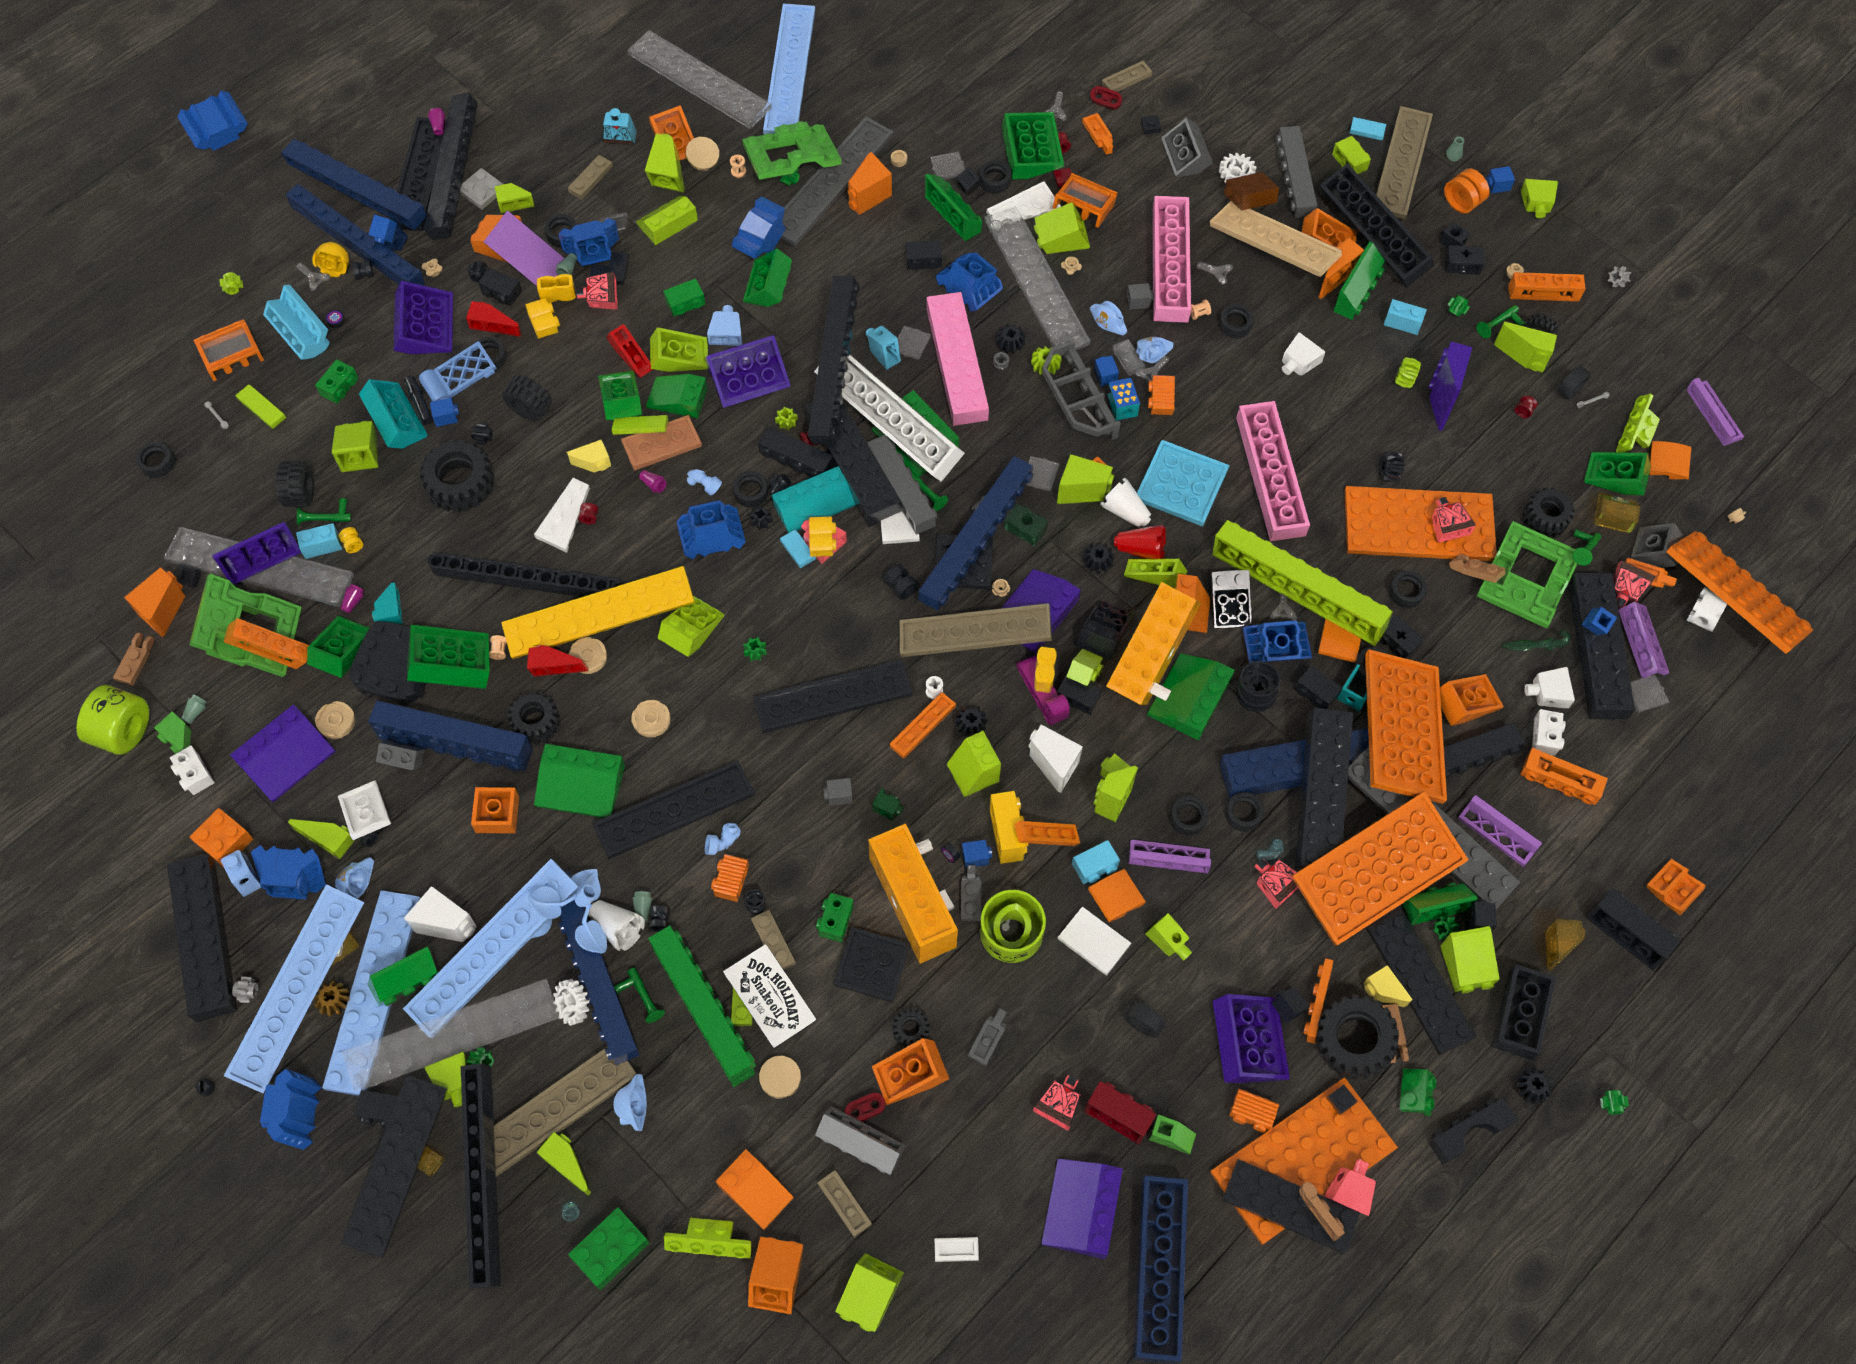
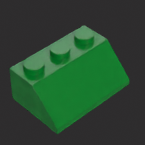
M777 248L755 259L743 302L767 307L781 302L784 287L787 284L788 273L791 270L792 259Z
M1450 883L1441 889L1433 887L1427 889L1425 893H1417L1402 903V906L1410 924L1415 925L1440 919V916L1446 915L1448 917L1467 912L1477 900V897L1464 883L1458 885Z
M425 947L369 976L368 987L379 1007L383 1004L385 1006L393 1004L397 1001L396 998L403 994L408 996L416 991L415 988L420 985L425 987L437 975L429 948Z

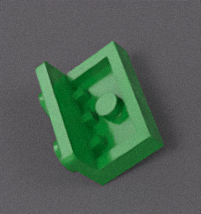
M1403 1069L1400 1110L1402 1112L1423 1113L1426 1116H1431V1110L1434 1109L1435 1105L1432 1096L1433 1089L1436 1088V1078L1428 1069Z

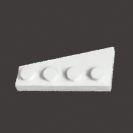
M1041 182L988 208L986 214L994 226L1029 219L1054 210L1052 207L1055 197L1046 183Z
M572 478L535 532V538L567 553L570 539H572L575 525L578 523L580 505L586 501L590 489L589 485Z

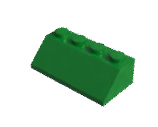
M926 174L925 198L964 241H967L981 233L982 219L972 211L969 204L962 200L960 194L952 189L950 183L940 176Z
M1372 242L1368 243L1340 290L1333 311L1353 320L1356 314H1360L1363 308L1362 303H1366L1370 297V289H1375L1378 282L1376 279L1381 278L1385 271V268H1383L1385 260Z

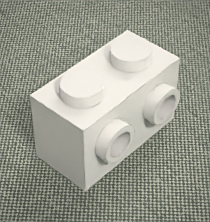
M1542 709L1538 711L1534 717L1532 748L1555 756L1559 750L1563 749L1564 739L1562 738V732L1565 729L1563 713Z
M192 746L170 757L173 763L170 767L176 776L180 775L182 780L179 783L185 791L189 790L195 795L215 783L199 754Z

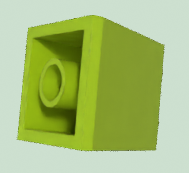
M656 133L645 173L652 186L684 193L680 157L673 137L665 133L662 135Z
M1073 202L1035 217L1036 225H1034V229L1039 236L1037 243L1040 249H1044L1046 254L1090 248L1084 220L1081 218Z
M372 421L335 426L332 454L341 472L378 468L377 432Z
M1070 455L1059 484L1057 503L1104 501L1106 494L1108 495L1112 490L1115 476L1112 474L1113 467Z
M984 731L966 738L947 763L964 797L999 782L1001 763Z
M1490 926L1450 933L1440 945L1455 992L1469 993L1474 991V988L1480 987L1482 990L1490 989L1499 980Z
M865 1253L856 1263L835 1312L840 1314V1317L846 1321H854L860 1324L859 1326L863 1330L875 1332L887 1311L904 1272Z

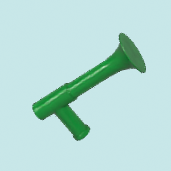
M1513 305L1491 322H1479L1476 327L1481 337L1489 338L1491 336V329L1509 317L1520 326H1524L1526 322L1516 314L1519 308Z
M911 470L913 480L918 481L921 490L933 501L934 510L939 511L946 505L948 497L936 495Z
M344 498L339 499L338 513L332 514L306 513L298 507L297 525L300 526L302 522L310 520L351 522V514H345L347 500Z
M1576 529L1573 537L1588 541V544L1585 548L1576 549L1573 553V559L1577 564L1585 566L1591 563L1593 559L1591 551L1600 541L1601 534L1594 533L1592 536Z
M631 968L628 970L630 978L614 985L617 994H619L621 991L634 985L648 1012L645 1022H655L664 1016L665 1011L658 1010L654 1006L636 968Z

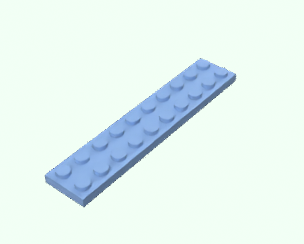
M783 4L764 121V134L775 133L774 127L799 122L815 6Z
M550 859L403 1008L429 1038H433L550 920L541 917L532 909L528 901L530 894L540 887H551L560 895V902H564L580 889L554 860Z
M326 884L225 1072V1077L264 1093L266 1085L269 1084L364 904L363 901Z
M380 891L349 996L350 1001H348L347 1008L345 1009L322 1087L324 1090L359 1096L361 1090L367 1091L391 1008V1005L385 1006L383 1004L380 1007L378 1006L368 987L369 976L405 958L413 930L404 917L421 899L419 896Z

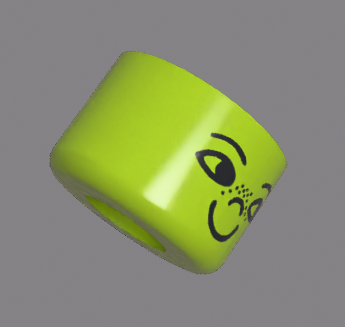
M101 685L90 693L81 707L77 719V735L82 742L117 755L126 754L136 747L147 729L149 706L145 699L110 685Z
M1006 890L991 897L983 908L980 923V938L986 951L994 958L1007 963L1022 962L1033 956L1043 941L1046 926L1044 910L1032 895L1020 890ZM1008 919L1019 921L1024 927L1023 935L1015 942L1006 941L1000 932L1001 924Z

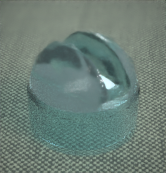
M567 1202L563 1205L561 1210L563 1219L571 1222L579 1217V1208L574 1202Z

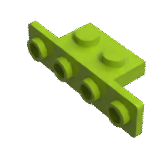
M1651 393L1639 396L1636 399L1623 435L1618 443L1617 453L1631 450L1635 441L1642 448L1650 446L1660 421L1649 409L1653 398Z
M690 1218L687 1234L665 1233L664 1249L666 1251L751 1258V1241L731 1239L733 1231L732 1221Z

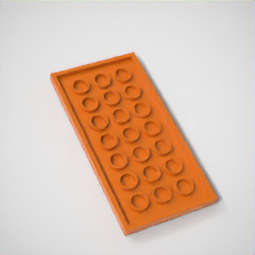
M1345 487L1348 554L1455 559L1457 555L1462 554L1467 555L1470 559H1478L1480 561H1493L1497 554L1492 494ZM1446 497L1449 504L1459 502L1463 505L1476 525L1471 535L1438 543L1432 521V515L1438 507L1436 503L1438 499Z
M1695 531L1672 545L1666 551L1784 653L1787 654L1813 631L1809 622L1800 619L1792 608L1786 607L1781 603L1778 596L1769 593L1761 582H1756L1747 570L1741 569L1736 565L1734 559L1725 556L1722 550L1717 545H1712L1704 534Z
M1368 650L1365 653L1371 787L1412 797L1425 791L1431 801L1444 804L1447 801L1439 667Z
M1424 791L1291 877L1333 944L1337 946L1467 862L1468 858Z
M1344 1077L1211 1170L1210 1173L1225 1193L1236 1161L1239 1159L1298 1186L1309 1182L1316 1187L1317 1194L1324 1197L1341 1167L1353 1170L1356 1160L1359 1159L1368 1163L1369 1169L1398 1147ZM1342 1085H1345L1358 1102L1339 1115L1326 1098ZM1234 1206L1261 1245L1285 1229Z

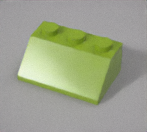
M678 196L637 220L636 224L657 245L698 220L696 207L686 196Z
M1132 766L1109 773L1105 780H1100L1093 803L1096 805L1095 813L1114 822L1117 821L1132 791L1138 767Z

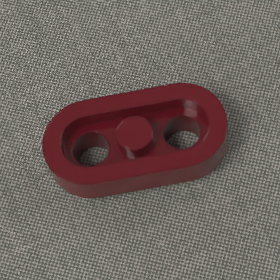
M1096 86L1091 90L1090 96L1093 103L1112 110L1121 107L1122 96L1119 92L1102 86Z
M871 1093L850 1102L845 1108V1114L864 1122L880 1115L885 1110V1099L879 1093ZM873 1102H877L879 1106L877 1108H872L871 1104ZM854 1110L860 1113L857 1117L852 1116Z

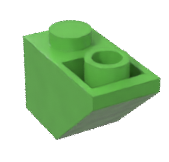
M173 712L154 727L159 733L157 735L158 739L164 744L170 743L172 746L169 748L175 754L190 746L191 730Z
M1158 1115L1149 1140L1190 1155L1196 1133L1178 1121Z

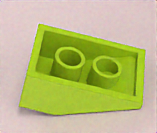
M1504 322L1494 345L1525 368L1543 372L1553 354L1557 335Z
M658 327L650 337L651 369L665 372L708 369L705 361L706 356H708L707 337Z

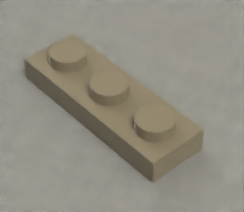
M1141 61L1102 79V85L1105 88L1118 92L1151 77L1152 70L1144 61Z
M598 155L568 187V192L582 200L613 167L612 162Z
M770 910L751 918L763 945H767L781 968L785 970L795 965L796 962Z
M836 1170L817 1182L854 1238L872 1225Z

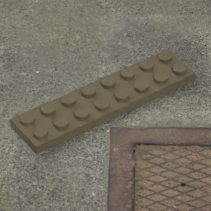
M1400 106L1376 195L1396 218L1405 220L1433 114Z
M1049 603L900 620L901 657L1052 641Z
M603 1049L494 1125L496 1177L543 1145L553 1132L556 1134L560 1133L628 1085L636 1075L629 1062L626 1061L615 1065L613 1059L609 1060L605 1049Z

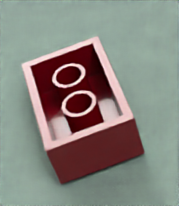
M1101 1081L1089 1099L1084 1111L1138 1145L1141 1144L1156 1116L1153 1113L1154 1110L1148 1105L1138 1104L1131 1095L1127 1093L1121 1094L1116 1091V1087L1111 1083H1103Z

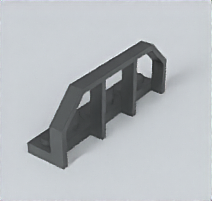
M1072 340L1051 348L1043 366L1042 374L1072 428L1096 437L1106 434L1109 435L1111 440L1118 438L1121 423L1120 421H1115L1104 401V393H1100L1090 376V368L1085 367L1075 349V341ZM1066 351L1064 356L1065 362L1072 368V374L1053 380L1048 371L1054 355ZM1078 380L1080 389L1087 395V399L1067 406L1057 387ZM1089 405L1093 406L1096 418L1102 422L1103 427L1095 428L1077 422L1071 412Z

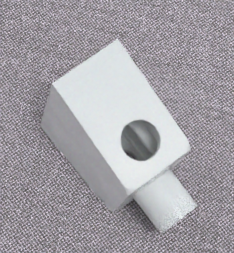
M1299 332L1284 353L1282 362L1285 365L1282 367V370L1287 375L1293 371L1298 375H1304L1322 363L1325 351Z
M1567 667L1541 672L1536 675L1533 684L1525 685L1526 696L1536 695L1539 706L1569 708L1575 701Z

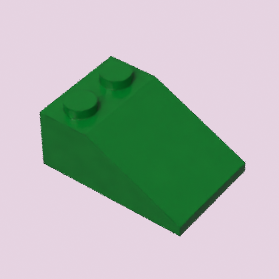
M634 371L598 376L606 420L642 415Z
M691 374L656 377L646 408L682 416L689 415V417L698 419L708 390L706 377Z
M1592 452L1584 481L1587 484L1624 495H1644L1651 469L1648 453Z
M337 616L307 647V665L342 678L350 670L361 643L370 628Z

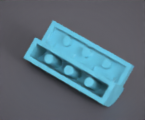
M291 285L283 286L280 299L267 301L263 315L301 360L314 358L327 349L330 343L326 339L328 329Z

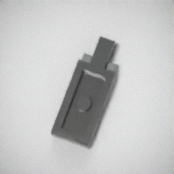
M967 865V876H962L961 921H981L980 876H975L976 865Z
M999 1008L995 1018L990 1016L986 1019L968 1054L970 1059L987 1066L1005 1031L1007 1024L1003 1023L1007 1015L1006 1011Z

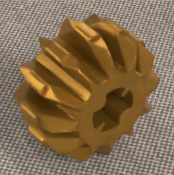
M331 981L329 986L327 983H323L324 988L322 990L319 988L317 991L319 995L313 998L316 1001L314 1004L315 1008L320 1009L319 1012L322 1015L327 1013L329 1017H332L334 1012L341 1015L340 1009H346L347 1006L344 1003L350 1001V997L347 996L349 990L344 988L342 983L337 984L335 981Z

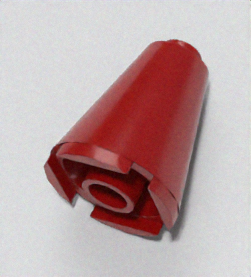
M1164 525L1119 532L1118 536L1114 538V546L1117 547L1118 551L1146 559H1164L1165 551L1163 549L1164 545H1166V529Z

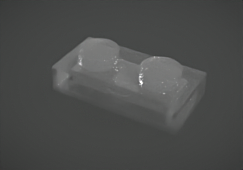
M1129 339L1113 345V352L1129 376L1145 369V364L1139 358Z

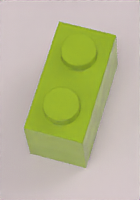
M1353 136L1335 143L1332 155L1342 167L1348 163L1357 174L1368 170L1371 158Z
M1082 649L1073 659L1066 677L1088 686L1091 681L1095 682L1097 676L1100 675L1104 666L1101 664L1103 657Z

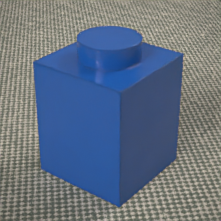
M1509 166L1490 169L1486 181L1492 194L1510 191L1515 178Z
M374 215L368 235L374 237V241L384 244L385 241L392 243L397 223L391 219Z
M1103 356L1095 359L1094 371L1100 387L1118 380L1119 371L1113 356Z
M452 398L430 402L432 417L436 427L458 422L457 415H460L458 405H454Z
M1602 607L1591 609L1582 626L1597 636L1607 634L1617 617Z
M986 840L962 843L965 869L967 865H976L975 867L989 865L992 851L991 846H987Z

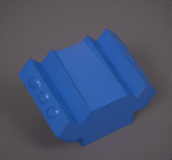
M220 91L218 97L210 95L205 101L195 105L191 104L189 110L181 109L177 116L195 147L204 150L210 148L212 151L239 139V133L243 132L248 124L230 93Z
M762 196L755 201V207L748 212L742 222L738 235L733 238L732 247L754 259L762 253L774 250L786 230L782 222L785 208Z
M609 218L603 223L592 221L575 225L571 230L563 228L558 234L563 252L575 254L581 266L611 260L610 256L612 253L610 248L619 240L616 221Z
M976 252L961 255L936 275L938 285L944 284L946 292L962 293L963 302L968 304L970 311L978 310L1003 289L1001 280L996 276L997 269Z
M720 500L691 506L688 513L682 514L677 520L684 555L691 559H694L697 554L706 557L710 553L728 552L732 546L740 549L746 542L737 508L729 504L724 505Z
M1296 620L1243 627L1249 664L1257 661L1277 662L1312 658L1305 622H1297Z
M260 845L251 851L260 887L265 889L266 894L271 897L307 900L308 892L317 893L326 886L319 858L313 849L303 854L299 847L295 850L277 849L273 846L265 851Z
M289 1069L283 1070L276 1076L275 1085H266L260 1118L262 1128H267L268 1134L274 1141L304 1150L313 1143L308 1134L316 1128L314 1125L315 1110L320 1102L314 1094L322 1087L311 1077Z

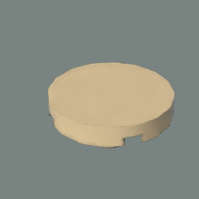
M707 137L694 138L687 145L686 159L697 170H709L719 160L718 146Z
M591 637L577 640L572 644L569 655L582 659L589 667V671L580 672L582 674L597 672L607 661V652L604 644L598 639H591Z
M657 700L641 702L632 713L634 729L645 737L659 736L670 725L671 716L667 706Z
M339 701L322 706L315 717L316 727L320 734L330 739H338L348 735L356 722L355 714L351 707Z
M774 1056L768 1059L761 1067L759 1081L766 1094L780 1099L789 1097L799 1088L801 1073L797 1063L791 1058Z

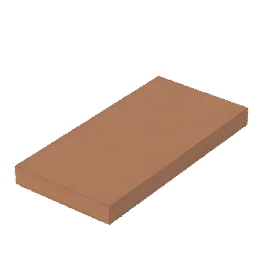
M689 415L668 422L666 432L637 433L621 439L634 471L702 447V443Z

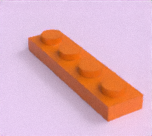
M941 692L890 743V748L904 759L956 707V703Z
M1018 821L1014 824L1019 843L1067 846L1080 844L1076 825L1030 821Z
M1326 958L1324 965H1319L1317 976L1321 977L1319 984L1315 983L1313 995L1316 996L1315 1003H1310L1308 1015H1312L1310 1022H1306L1304 1034H1307V1042L1314 1044L1333 967V960Z

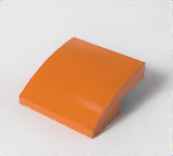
M1652 441L1650 475H1669V479H1689L1691 447L1672 442Z
M1325 619L1318 654L1356 663L1361 638Z
M1670 859L1647 884V888L1666 906L1681 915L1705 889V884L1689 875L1687 868Z
M1125 869L1102 879L1088 888L1108 922L1125 916L1127 912L1143 906L1146 902Z

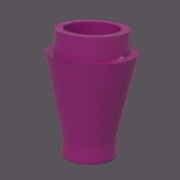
M433 108L429 111L428 117L434 134L442 135L444 133L445 113L440 108Z
M643 470L639 475V479L654 493H661L666 487L667 483L663 476Z
M353 584L346 587L340 609L351 613L353 608L364 597V590Z

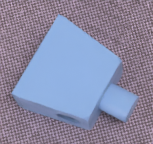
M725 305L722 311H715L713 313L707 332L709 345H742L739 313L733 312L732 306Z
M237 850L221 859L232 884L243 897L261 888L260 881L243 852ZM248 878L249 880L243 883L244 881L242 879Z

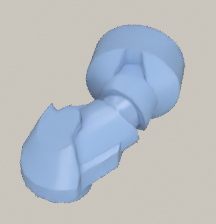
M698 469L690 470L687 473L689 476L687 482L690 485L702 483L705 486L704 491L710 496L722 484V481L716 476L707 477L704 471Z
M727 823L722 828L720 840L717 835H707L705 854L715 855L718 851H722L725 848L728 849L740 836V828L735 823Z

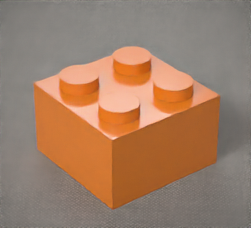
M475 787L471 825L476 833H516L519 795L516 789Z
M220 808L189 836L206 854L208 853L223 868L222 858L237 850L242 852L253 840L252 836Z

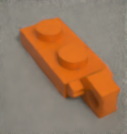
M1096 113L1082 118V123L1099 148L1102 147L1106 155L1113 153L1112 134L1099 114Z
M1626 559L1625 562L1656 576L1650 586L1663 588L1664 585L1675 586L1677 578L1667 576L1668 572L1665 569L1634 559Z

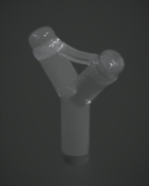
M1057 92L1054 106L1045 112H1057L1058 115L1054 114V117L1065 121L1067 119L1066 114L1060 107L1063 93Z
M1200 261L1197 264V268L1213 273L1222 285L1227 283L1226 275L1233 269L1231 264L1217 267Z
M302 263L297 264V269L308 277L311 291H315L321 282L330 279L329 274L315 273Z
M1163 356L1153 367L1136 370V375L1152 381L1153 375H1157L1158 371L1169 359Z
M1280 593V603L1272 611L1270 617L1272 619L1287 617L1292 621L1296 620L1297 615L1288 605L1287 597Z

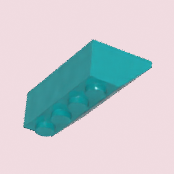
M372 379L367 381L359 395L387 447L403 449L428 436L399 383Z
M839 466L772 495L773 506L788 533L795 529L796 531L801 530L802 524L809 517H830L855 506L847 480Z

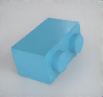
M1392 299L1384 325L1418 335L1427 309Z
M334 523L296 532L299 549L305 559L342 550L341 541L338 537L339 533Z
M1107 840L1073 857L1072 866L1083 884L1087 882L1094 883L1100 879L1101 875L1105 873L1109 875L1118 869L1120 859Z

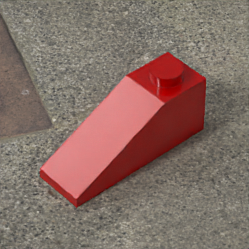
M471 302L466 317L470 329L521 337V331L517 322L490 304Z
M624 324L607 335L606 338L614 350L639 378L653 370L651 369V362Z
M538 645L528 650L527 669L534 677L589 671V667L582 659L551 647Z

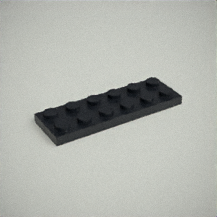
M1237 1159L1222 1201L1341 1254H1346L1360 1212L1317 1194L1320 1200L1323 1199L1328 1204L1331 1215L1334 1218H1338L1344 1227L1343 1231L1345 1233L1339 1239L1333 1241L1307 1207L1302 1196H1300L1299 1188L1301 1186Z

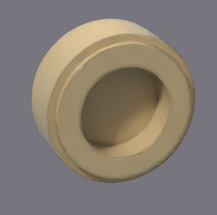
M902 150L892 152V165L896 167L906 165V152Z

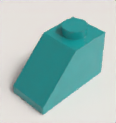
M391 583L374 602L375 610L372 611L374 622L403 624L400 594L395 583Z

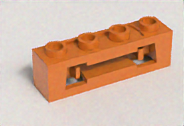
M1514 272L1508 285L1510 299L1580 301L1586 289L1584 275ZM1567 291L1571 292V296H1560V292H1563V295H1566Z
M239 618L235 619L227 627L224 643L294 669H298L307 661V647L309 646L307 644Z
M1532 748L1527 754L1520 775L1524 776L1527 780L1539 782L1549 789H1556L1563 792L1566 796L1576 797L1586 804L1596 805L1601 799L1608 779L1535 748Z

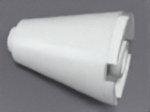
M1124 478V484L1119 482L1105 497L1107 502H1101L1100 505L1138 528L1140 526L1145 527L1151 521L1149 518L1151 513L1130 482Z
M601 900L591 904L592 907L589 910L588 916L591 920L601 925L606 938L618 951L620 949L628 950L640 938L638 934L640 928L644 929L645 920L641 915Z

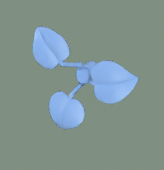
M597 869L584 870L573 875L571 879L580 889L564 902H560V895L551 887H540L528 896L532 909L546 919L559 917L561 915L560 906H564L575 900L579 907H586L582 919L583 925L575 930V939L579 946L587 951L596 953L606 952L607 939L601 925L594 920L586 922L589 910L592 907L591 902L596 901L601 893Z

